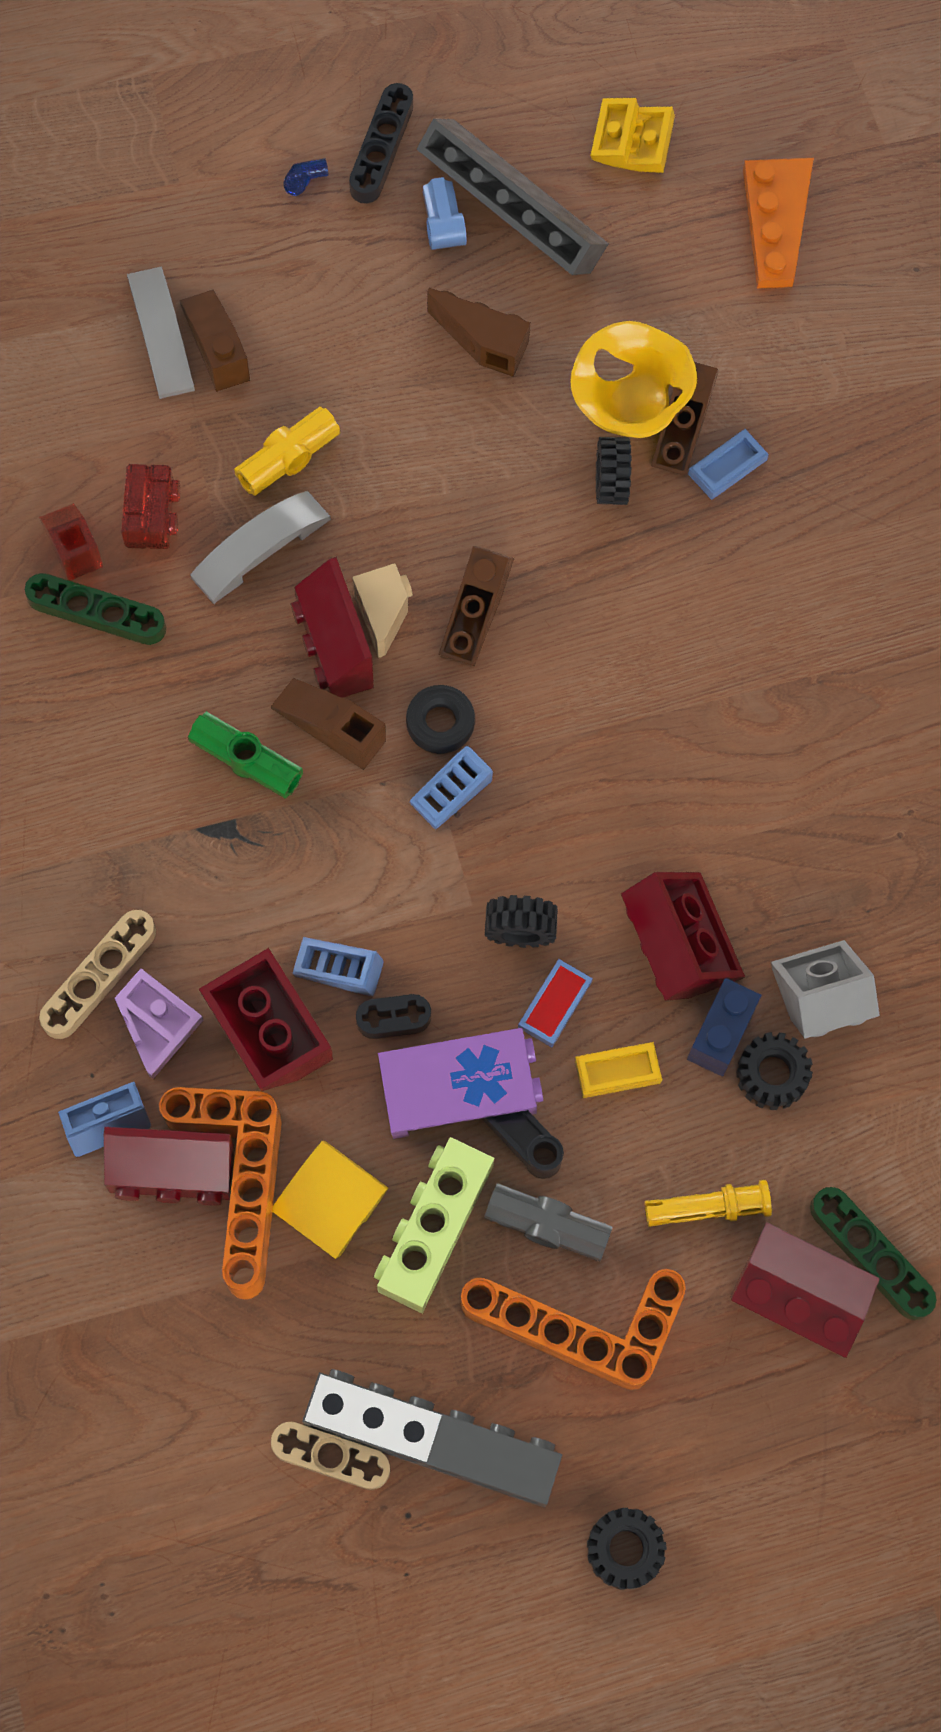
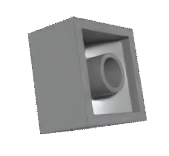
M845 940L771 962L772 971L789 1017L804 1039L823 1036L829 1031L848 1025H859L868 1019L880 1016L874 974Z

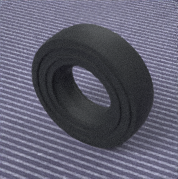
M447 685L430 686L421 690L411 700L406 714L407 730L412 740L425 751L436 754L451 753L461 748L471 737L475 725V712L468 697L460 690ZM445 707L453 712L456 721L451 729L445 732H437L427 725L426 715L433 708Z

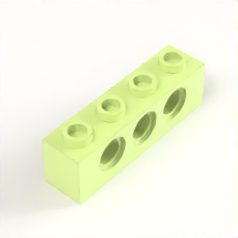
M451 1137L445 1148L440 1145L437 1146L428 1165L434 1171L427 1184L422 1181L418 1184L410 1204L416 1207L409 1221L404 1218L401 1219L392 1238V1241L398 1244L391 1258L383 1256L375 1272L374 1278L379 1280L377 1285L378 1293L423 1314L492 1171L495 1158ZM446 1178H455L461 1183L462 1189L455 1195H446L439 1189V1184ZM429 1214H436L443 1219L444 1226L440 1231L431 1233L424 1230L421 1226L422 1219ZM411 1251H418L425 1256L427 1261L422 1268L410 1270L402 1262L404 1256Z

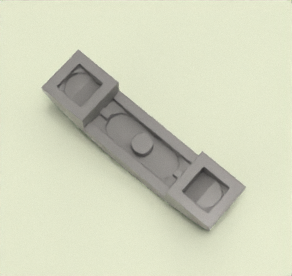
M162 266L127 274L159 399L195 391Z
M308 491L291 496L263 511L226 538L190 574L191 579L210 601L215 604L243 583V575L297 536L301 540L305 539L330 521L331 517Z

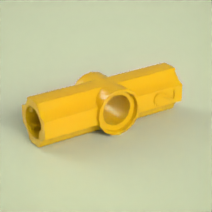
M318 407L291 428L283 426L273 431L265 440L262 449L234 468L235 475L240 481L241 486L249 494L256 496L284 474L292 476L304 469L314 452L340 434V427L335 421L334 416L326 408Z

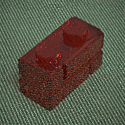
M129 464L126 467L121 533L124 545L127 548L145 549L149 547L150 549L170 548V535L177 536L178 515L177 513H172L173 502L180 501V480H174L172 468L168 465H151L149 467L143 464Z

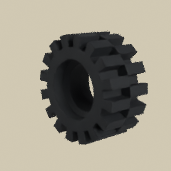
M599 437L595 474L597 504L627 505L629 502L632 470L631 441L629 437Z
M510 895V898L500 896L498 900L491 899L486 905L485 937L490 941L494 940V943L497 944L506 943V946L510 947L519 945L521 948H526V945L534 948L539 947V944L547 946L549 943H554L557 933V906L553 905V902L549 900L543 902V898L531 899V896L525 895L523 898H518L517 895Z
M772 1032L765 1033L763 1038L757 1036L750 1045L746 1046L738 1062L739 1066L736 1071V1077L740 1078L738 1086L741 1091L745 1089L747 1092L745 1097L749 1101L752 1099L758 1102L756 1106L763 1108L764 1105L770 1106V1110H777L779 1106H783V1109L790 1107L794 1101L797 1102L801 1098L812 1078L813 1071H810V1068L813 1064L812 1059L806 1057L808 1050L805 1046L798 1047L796 1044L799 1040L794 1037L791 1040L785 1039L786 1033L779 1032L777 1036H773ZM769 1057L783 1060L789 1068V1079L781 1085L768 1084L760 1075V1063Z
M628 1507L612 1510L600 1518L590 1531V1536L587 1540V1557L594 1569L592 1571L595 1575L599 1576L605 1584L622 1590L639 1588L655 1578L661 1566L664 1565L666 1558L664 1555L665 1550H667L666 1542H664L662 1536L664 1533L661 1527L656 1525V1520L650 1515H645L639 1509L633 1510L628 1509ZM622 1531L632 1532L641 1540L643 1553L641 1559L635 1565L622 1566L612 1558L610 1542L617 1533Z

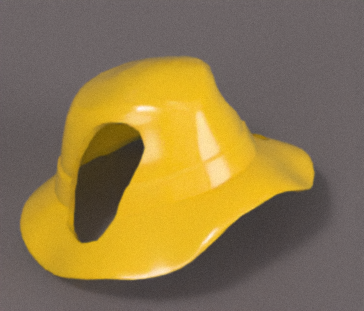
M636 321L614 323L594 333L581 347L571 373L572 394L576 404L585 416L596 426L609 433L634 438L649 437L665 429L671 423L674 416L691 399L697 384L696 367L688 347L673 336ZM600 349L606 350L614 357L632 364L633 371L615 381L602 379L594 368L596 352ZM671 385L682 390V394L669 406L668 388Z

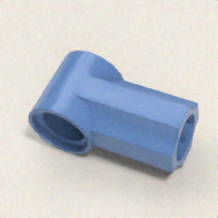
M444 177L431 179L428 184L423 185V197L428 216L426 224L430 249L435 250L466 245L465 221L463 214L458 212L452 181H447Z

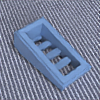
M465 746L410 800V804L436 830L492 782L493 771L469 746ZM465 766L476 776L474 779L463 769ZM454 775L466 786L463 790L451 780ZM441 786L454 797L452 801H449L438 790ZM430 796L443 808L439 813L426 800Z
M303 937L292 974L299 978L354 993L374 996L384 961L376 951ZM315 950L320 951L321 954L316 970H312L310 967ZM335 955L331 973H327L326 970L330 957ZM349 959L351 964L347 977L342 976L346 960ZM364 963L360 979H358L362 964Z

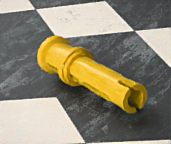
M766 1179L759 1180L758 1185L734 1188L731 1184H727L721 1187V1191L644 1201L648 1227L707 1218L725 1217L726 1220L732 1222L737 1221L738 1216L761 1213L764 1217L772 1215L771 1197Z

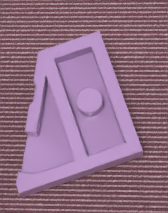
M140 969L115 997L146 1071L153 1079L203 1021V1017L143 969Z

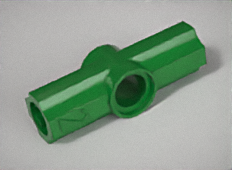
M207 711L198 716L188 735L190 743L229 765L237 776L251 778L284 799L292 795L303 775V768L262 745L256 735L250 732H241ZM244 750H250L255 753L253 757L247 760H241L236 757Z

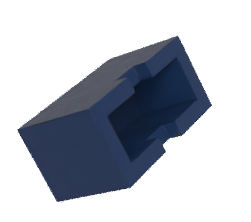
M725 978L696 1037L687 1060L723 1077L762 995Z

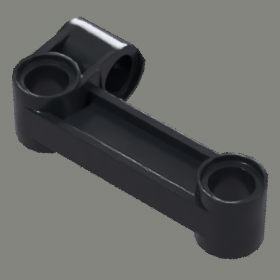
M528 1110L481 1118L523 1162L533 1176L546 1179L554 1176L559 1171L564 1155L562 1144ZM541 1148L549 1149L555 1155L556 1160L550 1165H541L534 1159V1152Z

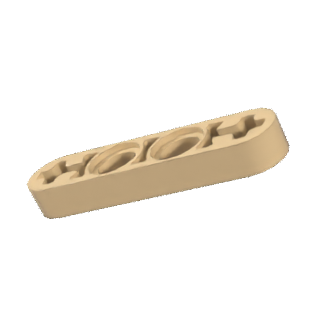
M132 910L123 915L47 1001L40 1011L39 1020L48 1036L54 1039H64L72 1035L152 944L156 936V928L152 917L142 910ZM144 922L143 926L146 933L143 936L138 933L133 935L128 941L132 950L128 952L127 948L116 939L121 937L125 943L131 936L129 926L132 923L139 926ZM106 951H119L123 956L120 965L112 969L103 967L100 961ZM85 979L95 982L96 991L90 998L81 999L75 995L74 989L78 982ZM68 996L75 1006L81 1008L76 1012L71 1006L65 1013V1018L68 1021L67 1024L64 1026L56 1024L54 1027H51L53 1021L50 1016L54 1012L61 1015L69 1007L64 1000L65 997Z

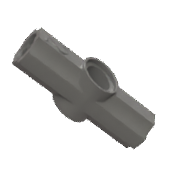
M498 1183L495 1186L484 1216L485 1219L491 1222L493 1221L504 1227L524 1233L527 1239L539 1245L552 1249L562 1247L599 1262L602 1259L613 1228L606 1223L572 1212L573 1209L558 1200L545 1196L535 1198Z

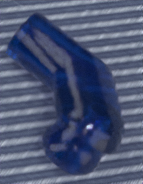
M326 158L293 164L284 179L285 191L290 195H300L306 189L311 179L329 176Z

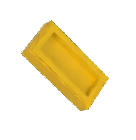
M654 1042L575 1057V1065L583 1098L661 1084L662 1082Z

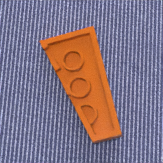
M814 158L745 160L743 174L757 289L793 286Z

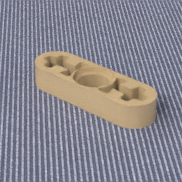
M296 1422L282 1423L272 1434V1450L284 1462L367 1490H375L382 1487L389 1478V1461L379 1450ZM291 1430L296 1431L297 1439L310 1445V1436L319 1438L312 1448L311 1462L302 1460L307 1452L298 1448H293L290 1454H285L284 1445L279 1442L281 1435L289 1436ZM326 1444H336L343 1451L342 1462L335 1468H326L319 1462V1451ZM350 1450L359 1451L355 1460L362 1463H369L371 1457L378 1459L377 1465L383 1470L382 1475H374L370 1482L364 1480V1472L354 1467H352L351 1476L342 1474L349 1464Z

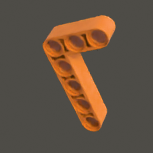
M172 1088L163 1094L159 1102V1111L171 1131L230 1134L231 1138H237L222 1275L234 1296L244 1300L252 1299L263 1290L266 1277L282 1124L278 1106L271 1095L261 1091ZM179 1105L190 1106L186 1115L179 1118L171 1116L175 1107ZM217 1108H230V1112L225 1118L221 1120L211 1118L212 1113ZM260 1109L271 1111L270 1116L262 1122L251 1120L252 1115ZM263 1148L267 1150L263 1159L256 1162L247 1160L248 1154L253 1149ZM257 1187L263 1190L262 1195L256 1201L247 1202L242 1199L244 1193L250 1188ZM249 1227L258 1229L257 1237L253 1241L248 1243L238 1241L242 1230ZM250 1268L254 1270L253 1277L249 1282L245 1284L234 1282V1276L240 1269Z
M662 1269L654 1273L645 1287L624 1339L485 1278H474L465 1284L462 1289L460 1304L465 1316L472 1321L618 1386L633 1390L645 1385L653 1374L685 1295L686 1287L681 1275L674 1270ZM661 1281L669 1282L675 1289V1298L669 1301L661 1300L655 1294L654 1285ZM483 1290L488 1293L491 1298L490 1305L485 1309H474L467 1300L471 1292ZM512 1307H521L528 1313L529 1321L524 1326H513L506 1319V1312ZM645 1319L656 1322L660 1329L659 1337L651 1340L644 1338L638 1329L639 1322ZM550 1324H560L567 1331L566 1341L560 1344L551 1343L545 1337V1328ZM593 1340L600 1342L605 1348V1358L601 1361H591L588 1359L583 1351L585 1343ZM627 1358L638 1359L644 1366V1375L637 1379L628 1377L622 1368L623 1361Z

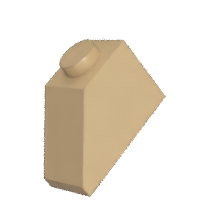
M395 563L352 577L353 594L378 658L385 656L408 613V597L412 596V589L407 576H400Z

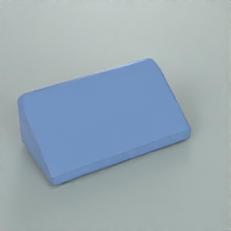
M135 1082L128 1083L58 1112L67 1140L76 1157L104 1147V1127L149 1129L151 1127Z

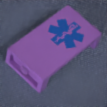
M522 1028L378 1053L393 1139L408 1137V1131L525 1110H528L532 1115L537 1114L536 1103L543 1101L539 1077L531 1078L529 1063L536 1062L532 1038L524 1039Z

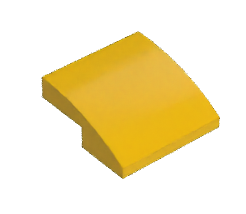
M603 98L590 155L591 159L622 169L663 173L675 118L673 107H639L636 98Z
M323 1140L273 1205L272 1212L333 1258L337 1259L341 1256L362 1223L366 1222L389 1188Z

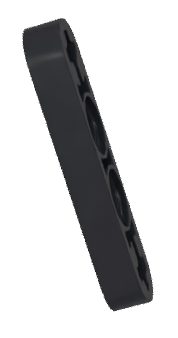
M390 84L381 95L350 174V193L357 202L366 204L374 202L382 192L413 111V93L405 84ZM398 98L403 99L398 103L396 113L393 112L392 102H396ZM382 124H391L396 127V131L392 134H382L378 131V128ZM377 151L383 153L386 157L381 162H372L368 160L367 156L371 152ZM367 173L371 174V184H368L366 188H360L366 181Z

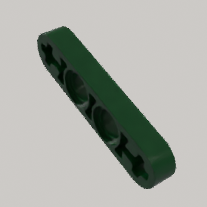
M35 574L25 584L24 590L28 603L39 612L147 645L158 643L166 634L164 616L159 609L50 574ZM44 587H48L51 595L43 594L41 598H38L35 591H42ZM75 596H83L88 599V605L80 611L69 609L68 602ZM56 597H59V598H60V604H59V605H58V603H57ZM110 607H119L124 611L122 618L116 622L104 620L103 613ZM131 613H134L135 621L131 620ZM150 619L154 620L156 628L150 627L147 632L143 631L141 623L147 624Z
M825 1187L820 1190L812 1199L810 1206L811 1215L820 1227L857 1267L880 1278L877 1289L900 1314L911 1320H920L929 1315L935 1308L937 1301L936 1293L932 1286L842 1190L835 1187ZM822 1198L828 1202L832 1199L837 1200L839 1205L836 1211L843 1219L848 1213L852 1215L853 1219L848 1221L840 1232L834 1226L838 1225L841 1220L832 1212L825 1215L821 1211L824 1206ZM861 1227L866 1230L870 1239L868 1246L862 1249L853 1247L847 1237L849 1229ZM890 1258L896 1263L898 1274L895 1279L886 1280L879 1276L876 1270V1264L879 1259ZM906 1275L911 1281L904 1286L913 1294L920 1291L925 1296L921 1302L925 1307L924 1310L919 1306L913 1309L908 1306L907 1302L911 1297L903 1288L897 1294L892 1290L893 1287L903 1281Z

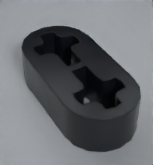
M416 994L370 999L363 1002L356 1011L357 1028L363 1036L370 1039L417 1034L423 1032L431 1022L429 1002L424 997ZM412 1005L416 1006L418 1012L425 1013L419 1015L418 1022L411 1023L408 1016L396 1017V1015L408 1013V1006ZM372 1010L377 1011L379 1017H392L379 1020V1027L371 1028L370 1022H363L362 1020L369 1018V1011Z

